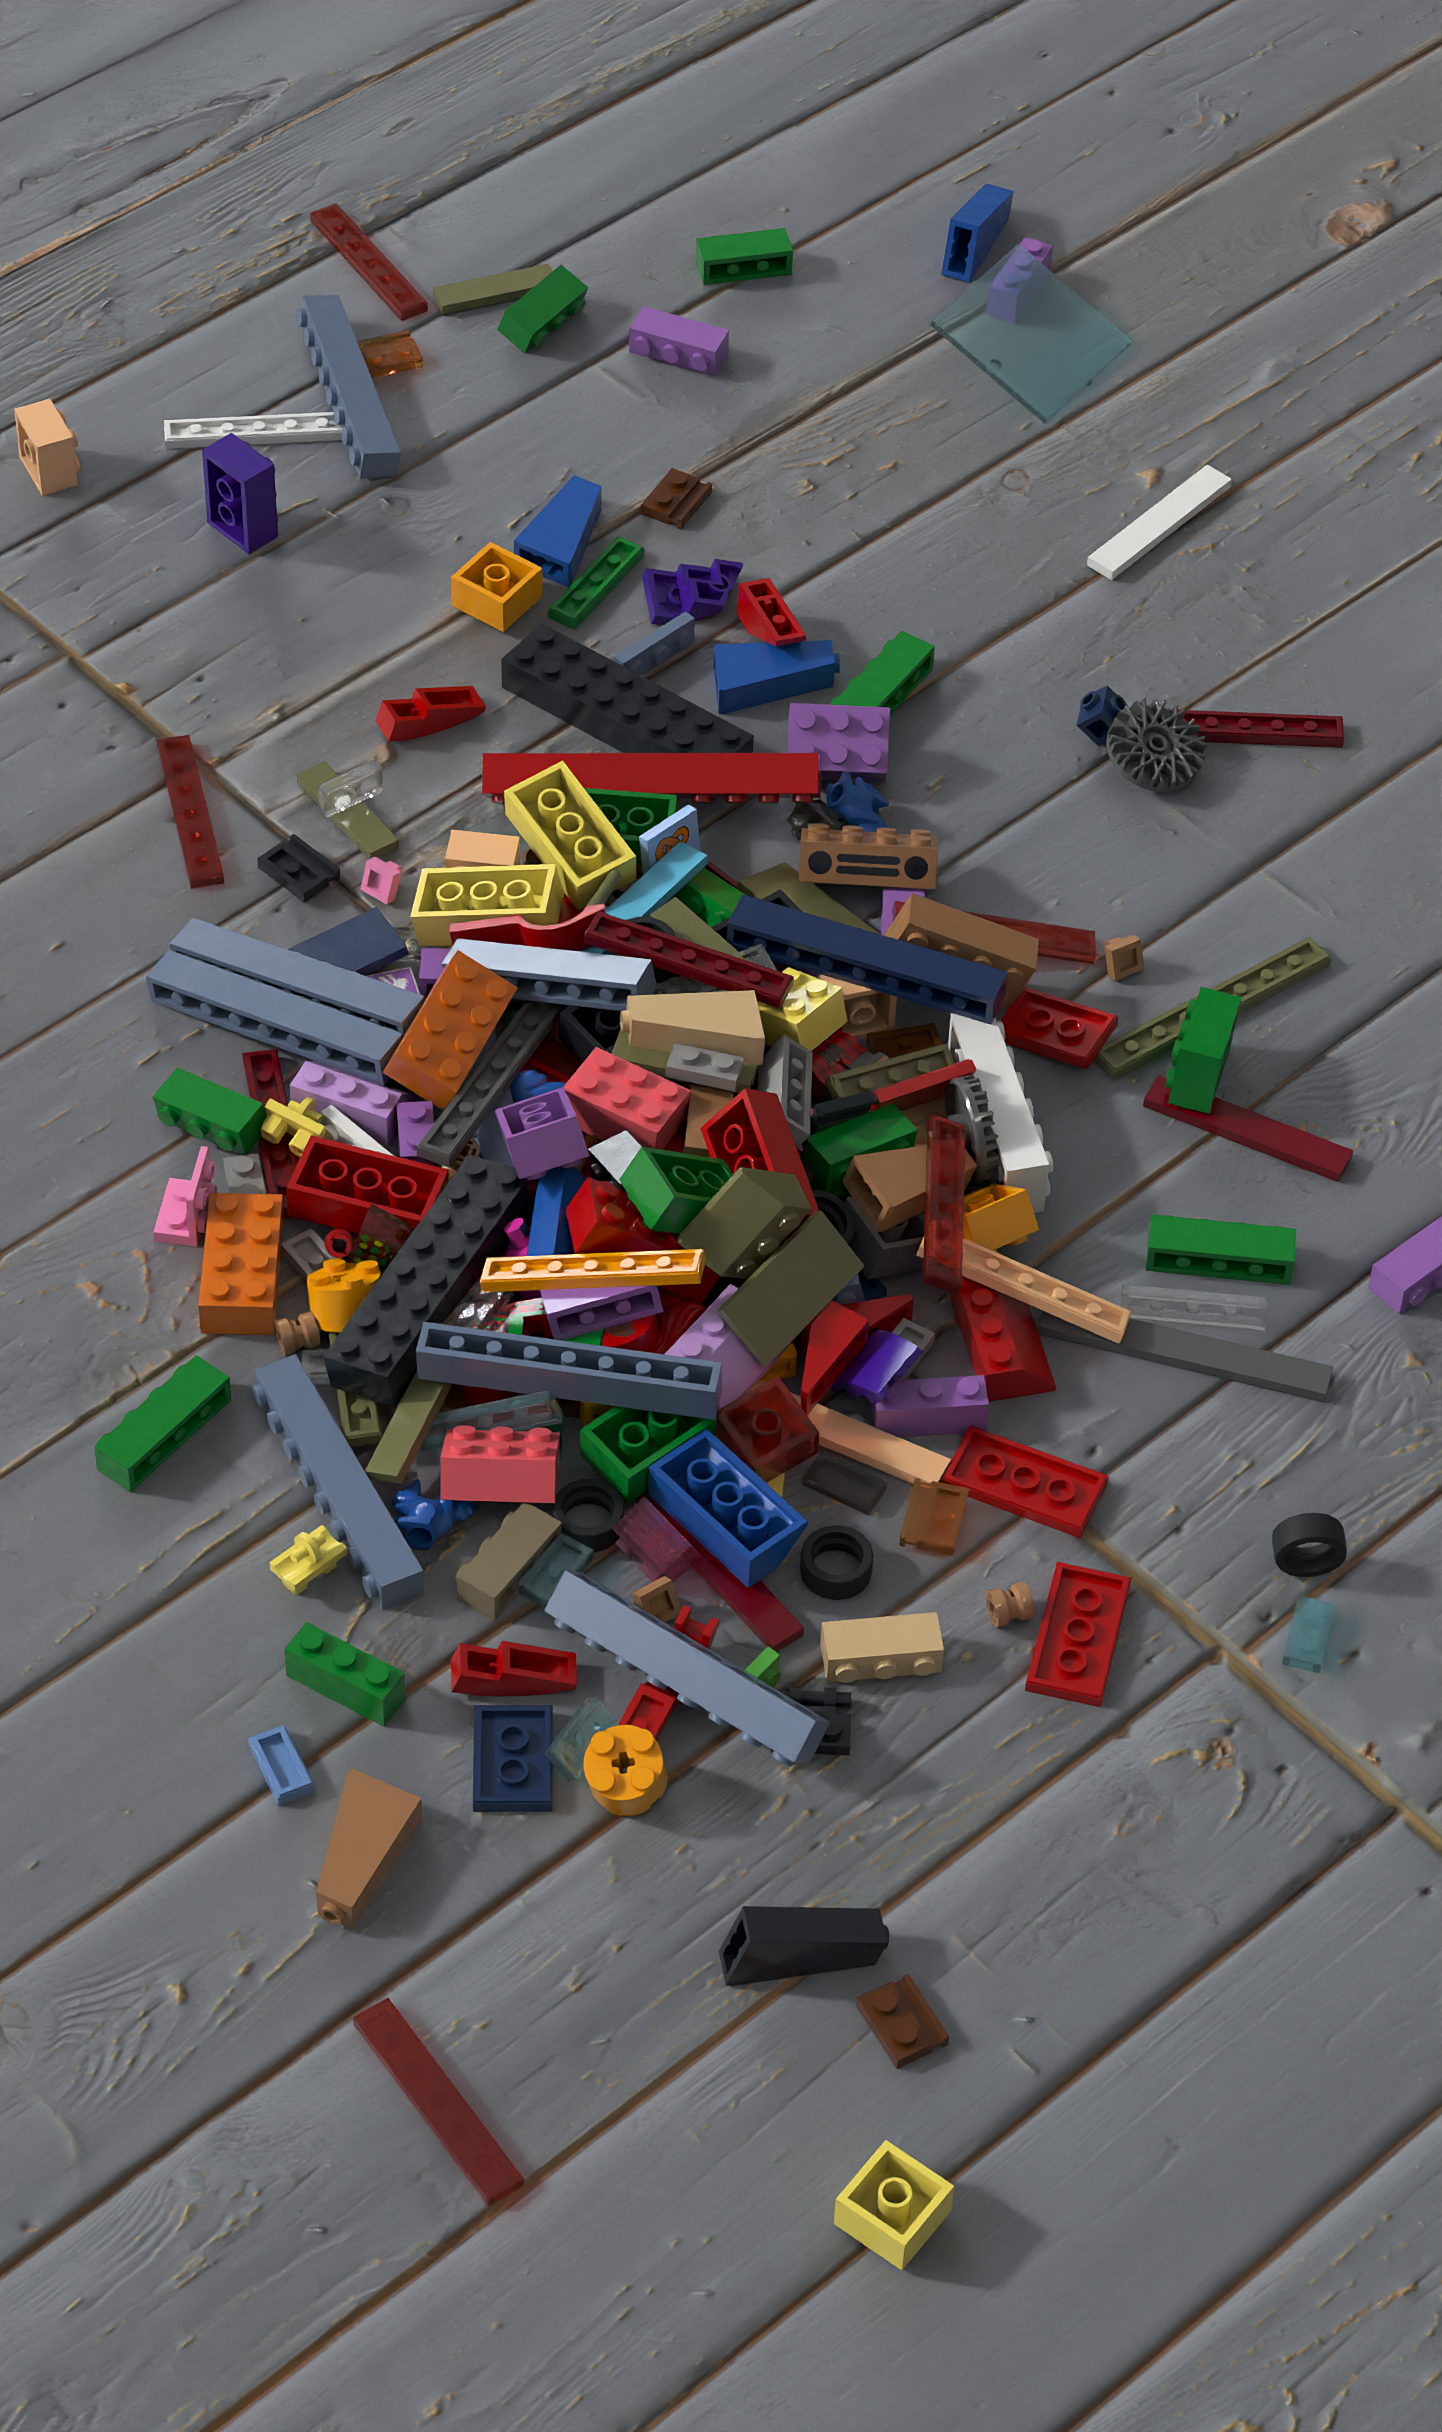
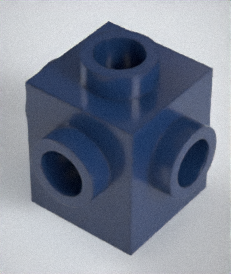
M1108 685L1097 691H1091L1081 700L1076 726L1098 746L1107 741V733L1119 711L1123 710L1127 704Z

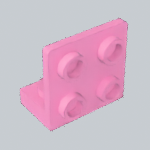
M201 1146L191 1181L169 1178L153 1232L154 1242L197 1247L201 1233H206L209 1194L217 1193V1185L212 1184L215 1174V1161L210 1160L209 1147Z

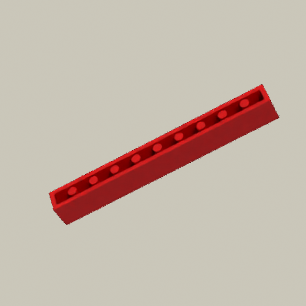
M483 753L482 794L487 798H491V803L505 804V790L561 761L566 764L583 788L677 795V803L678 798H692L691 802L696 804L712 803V798H725V803L743 804L745 803V798H759V803L776 804L779 803V798H792V803L810 804L813 803V798H821L822 757L819 753Z

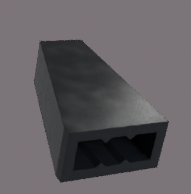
M743 1906L719 1950L726 1986H737L874 1966L884 1949L888 1947L889 1929L883 1924L880 1909Z

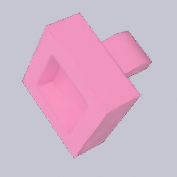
M377 857L367 860L360 890L386 905L395 901L403 867L392 861L386 863Z

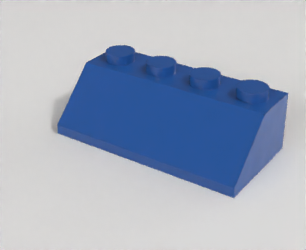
M707 1428L649 1466L648 1495L747 1588H750L779 1567L807 1527L808 1521Z

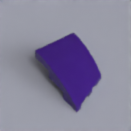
M714 559L710 568L681 563L676 572L646 568L642 580L651 624L665 625L685 611L693 616L695 621L722 611L743 564L741 562Z
M874 1331L868 1337V1343L830 1389L835 1394L845 1389L854 1399L864 1395L873 1404H876L883 1400L889 1393L888 1390L907 1372L923 1351L910 1341L891 1332Z

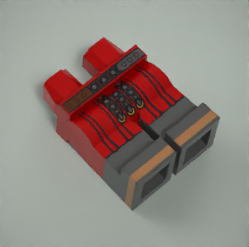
M840 1027L811 1051V1093L822 1102L833 1100L824 1081L829 1075L890 1058L880 1051L875 1055L860 1046L852 1035L842 1032L843 1028Z

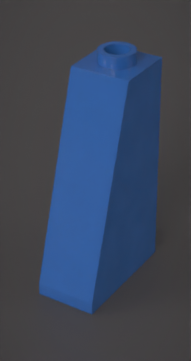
M986 183L950 219L941 275L968 283L972 280L1009 220L1014 191Z
M574 475L514 540V554L541 567L542 577L569 587L573 583L601 512V486Z
M832 640L801 641L780 646H774L767 642L714 644L713 671L718 714H726L833 687L834 673H840L839 653H833Z
M558 1166L547 1170L548 1173L538 1178L527 1256L575 1254L565 1209L587 1178L575 1167L562 1168Z

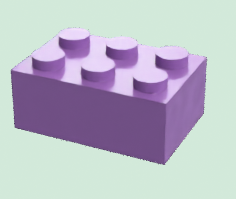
M790 703L787 753H819L822 757L821 778L840 779L842 773L847 771L852 780L860 777L865 781H886L890 708Z
M564 1087L495 1110L509 1155L519 1179L525 1177L528 1180L538 1179L546 1175L549 1169L558 1166L562 1168L574 1167L583 1161L582 1158L589 1156L577 1116Z

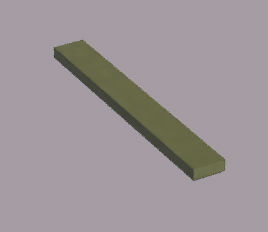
M1308 937L1211 989L1242 997L1238 1012L1240 1014L1330 966L1331 956L1311 937ZM1189 1000L1104 1044L1094 1058V1061L1115 1080L1172 1050L1175 1041L1178 1040L1182 1020L1185 1019Z

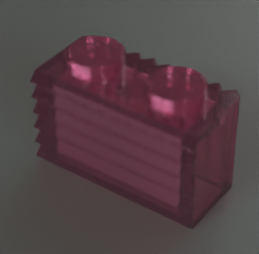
M646 1497L641 1498L640 1502L636 1503L634 1508L629 1510V1513L624 1514L623 1518L618 1520V1523L613 1524V1531L620 1537L615 1544L630 1560L635 1555L642 1560L643 1563L638 1568L651 1582L666 1576L674 1583L701 1558L696 1549Z

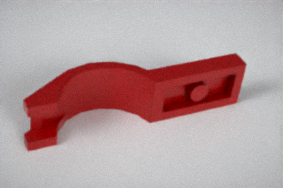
M605 903L585 906L583 911L571 920L547 926L533 925L524 921L521 915L450 924L449 933L452 945L455 944L457 939L581 951L592 946L584 943V933L598 911L606 913Z
M684 1605L675 1621L674 1628L710 1649L719 1627V1620L712 1617L708 1625L690 1618L692 1609ZM650 1682L641 1683L618 1725H632L646 1729L651 1732L657 1741L675 1707L681 1703L677 1699L679 1693L669 1686L667 1690H664Z

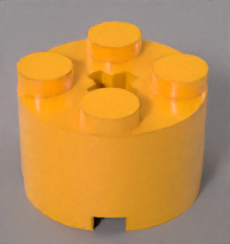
M333 1258L323 1262L324 1268L307 1276L310 1311L314 1315L318 1329L329 1332L342 1331L381 1277L378 1262L367 1260L359 1263L345 1264L344 1259Z
M618 1725L604 1731H599L591 1738V1742L585 1752L583 1765L590 1791L595 1800L606 1808L607 1811L618 1816H635L650 1809L651 1805L659 1797L661 1798L665 1792L668 1780L662 1751L651 1732L632 1725ZM624 1768H628V1769H627V1773H625V1774H621V1773H620V1772L623 1771Z

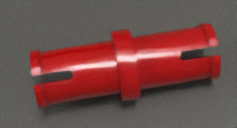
M341 1228L330 1231L324 1241L327 1252L336 1258L349 1255L354 1246L351 1234ZM334 1239H343L346 1242L343 1248L335 1247L333 1245Z

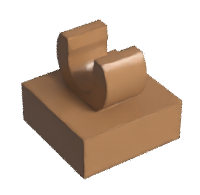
M1133 934L1123 939L1115 937L1105 941L1107 971L1110 978L1117 981L1144 970L1140 938Z
M666 1576L657 1579L632 1594L635 1605L663 1622L678 1616L682 1610L673 1581Z

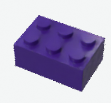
M233 433L202 450L207 523L248 554L278 537L275 466L268 457L258 453L248 442L242 441Z

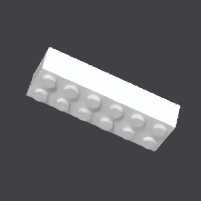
M951 1014L948 1049L955 1063L967 1059L973 1060L977 1070L973 1074L974 1078L980 1079L982 1091L987 1092L989 1100L988 1111L994 1112L993 1121L995 1124L991 1126L990 1130L993 1135H998L996 1139L998 1148L994 1150L1000 1159L997 1160L999 1165L997 1167L998 1174L989 1182L990 1184L994 1183L1027 1189L1034 1213L1042 1212L1045 1207V1198L1050 1196L1048 1173L1053 1172L1052 1156L1049 1151H1044L1041 1126L1034 1124L1033 1105L1031 1099H1025L1023 1094L1024 1082L1021 1073L1015 1072L1013 1050L1011 1046L1006 1047L1003 1023L1001 1020L997 1021L996 1017L992 1025Z

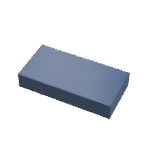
M285 1725L248 1738L249 1748L278 1806L315 1793V1784Z

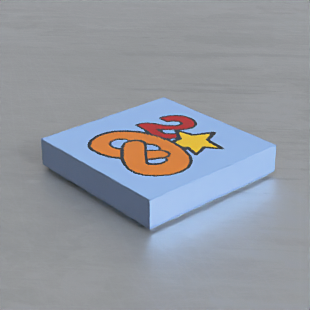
M687 805L639 836L643 875L680 841L700 851L697 809Z

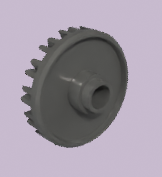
M1144 698L1140 703L1135 701L1130 708L1127 704L1123 710L1119 711L1107 733L1109 757L1116 769L1127 780L1141 788L1156 792L1179 790L1194 780L1205 762L1206 754H1203L1207 743L1204 742L1205 736L1198 737L1200 725H1193L1195 719H1192L1189 723L1183 719L1186 710L1178 712V706L1176 705L1171 711L1165 709L1166 700L1162 701L1160 705L1158 700L1154 699L1151 705H1146V698Z
M973 1074L953 1078L947 1084L945 1093L946 1120L940 1122V1134L943 1143L960 1140L977 1164L969 1182L979 1183L993 1180L998 1174L997 1167L999 1166L997 1160L1000 1157L994 1150L998 1148L996 1141L998 1135H993L990 1130L991 1126L995 1124L993 1121L994 1112L988 1111L989 1100L987 1092L982 1091L980 1079L974 1078Z

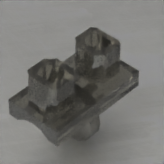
M821 799L813 800V803L810 804L796 803L795 809L787 821L792 825V835L798 840H801L802 828H808L809 824H825L829 826V830H842L843 826H850L845 819H835L830 815L827 804Z

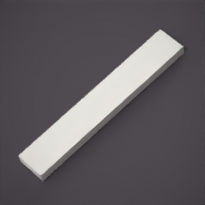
M334 412L164 420L166 449L208 447L230 433H233L250 445L342 440V427L335 424Z
M1209 465L1204 466L1088 556L1087 566L1113 580L1231 487L1232 479Z

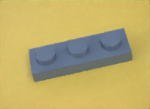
M685 611L616 655L614 662L643 676V674L657 665L663 664L668 658L682 649L688 648L694 642L695 618Z

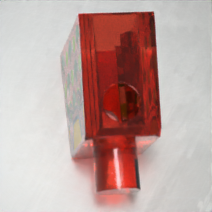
M371 1204L347 1263H359L367 1260L376 1261L382 1276L416 1227Z

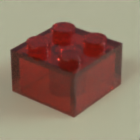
M779 1376L717 1411V1437L766 1483L819 1453V1431Z

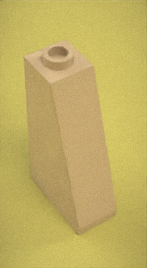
M755 990L627 996L626 1011L620 1012L621 1032H627L631 1047L671 1052L674 1043L744 1057V1063L763 1064L765 1035Z

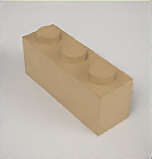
M937 1612L822 1622L820 1646L827 1683H850L855 1680L873 1678L890 1679L895 1676L906 1675L927 1676L932 1673L942 1672L944 1647Z

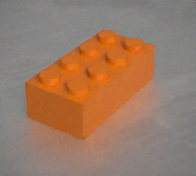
M457 950L444 967L382 1073L425 1100L432 1101L433 1105L444 1110L459 1090L518 987Z
M209 1194L198 1304L201 1334L275 1335L274 1321L276 1320L282 1256L281 1243H283L284 1233L283 1194Z

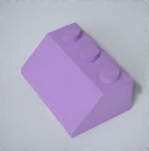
M305 1061L290 1084V1100L301 1103L306 1097H311L316 1100L315 1111L320 1114L322 1110L332 1104L376 1142L385 1146L390 1144L398 1131L396 1103L416 1102L418 1099V1095L413 1091L390 1083H386L383 1086L317 1061Z
M731 1284L664 1354L722 1362V1393L717 1414L725 1417L789 1348L788 1345L768 1366H761L717 1311L738 1290L737 1287Z

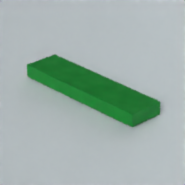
M617 536L548 608V618L575 630L644 557L645 548Z

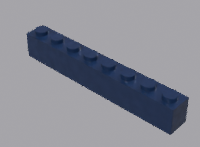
M742 894L728 921L727 942L736 950L992 1025L1005 998L1007 971Z

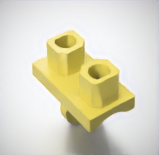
M306 1097L301 1103L291 1100L286 1107L270 1098L265 1105L267 1117L260 1129L262 1137L274 1144H278L286 1132L293 1135L294 1137L289 1143L290 1151L301 1157L311 1135L324 1138L326 1128L320 1124L323 1115L315 1111L316 1100L311 1097Z
M321 1525L310 1534L301 1532L295 1536V1544L269 1562L270 1570L282 1580L283 1585L294 1595H299L308 1588L307 1584L320 1574H328L335 1569L337 1562L348 1554V1550L343 1543L335 1540L329 1531Z

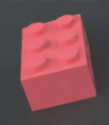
M595 1047L563 1086L575 1111L581 1131L592 1136L594 1134L605 1141L627 1130L642 1147L660 1150L664 1149L686 1121L691 1092L687 1088L598 1047Z
M467 1425L447 1429L441 1453V1500L555 1503L560 1475V1432H551L547 1428L513 1431L512 1428L503 1426L495 1427L491 1430H476L474 1427Z

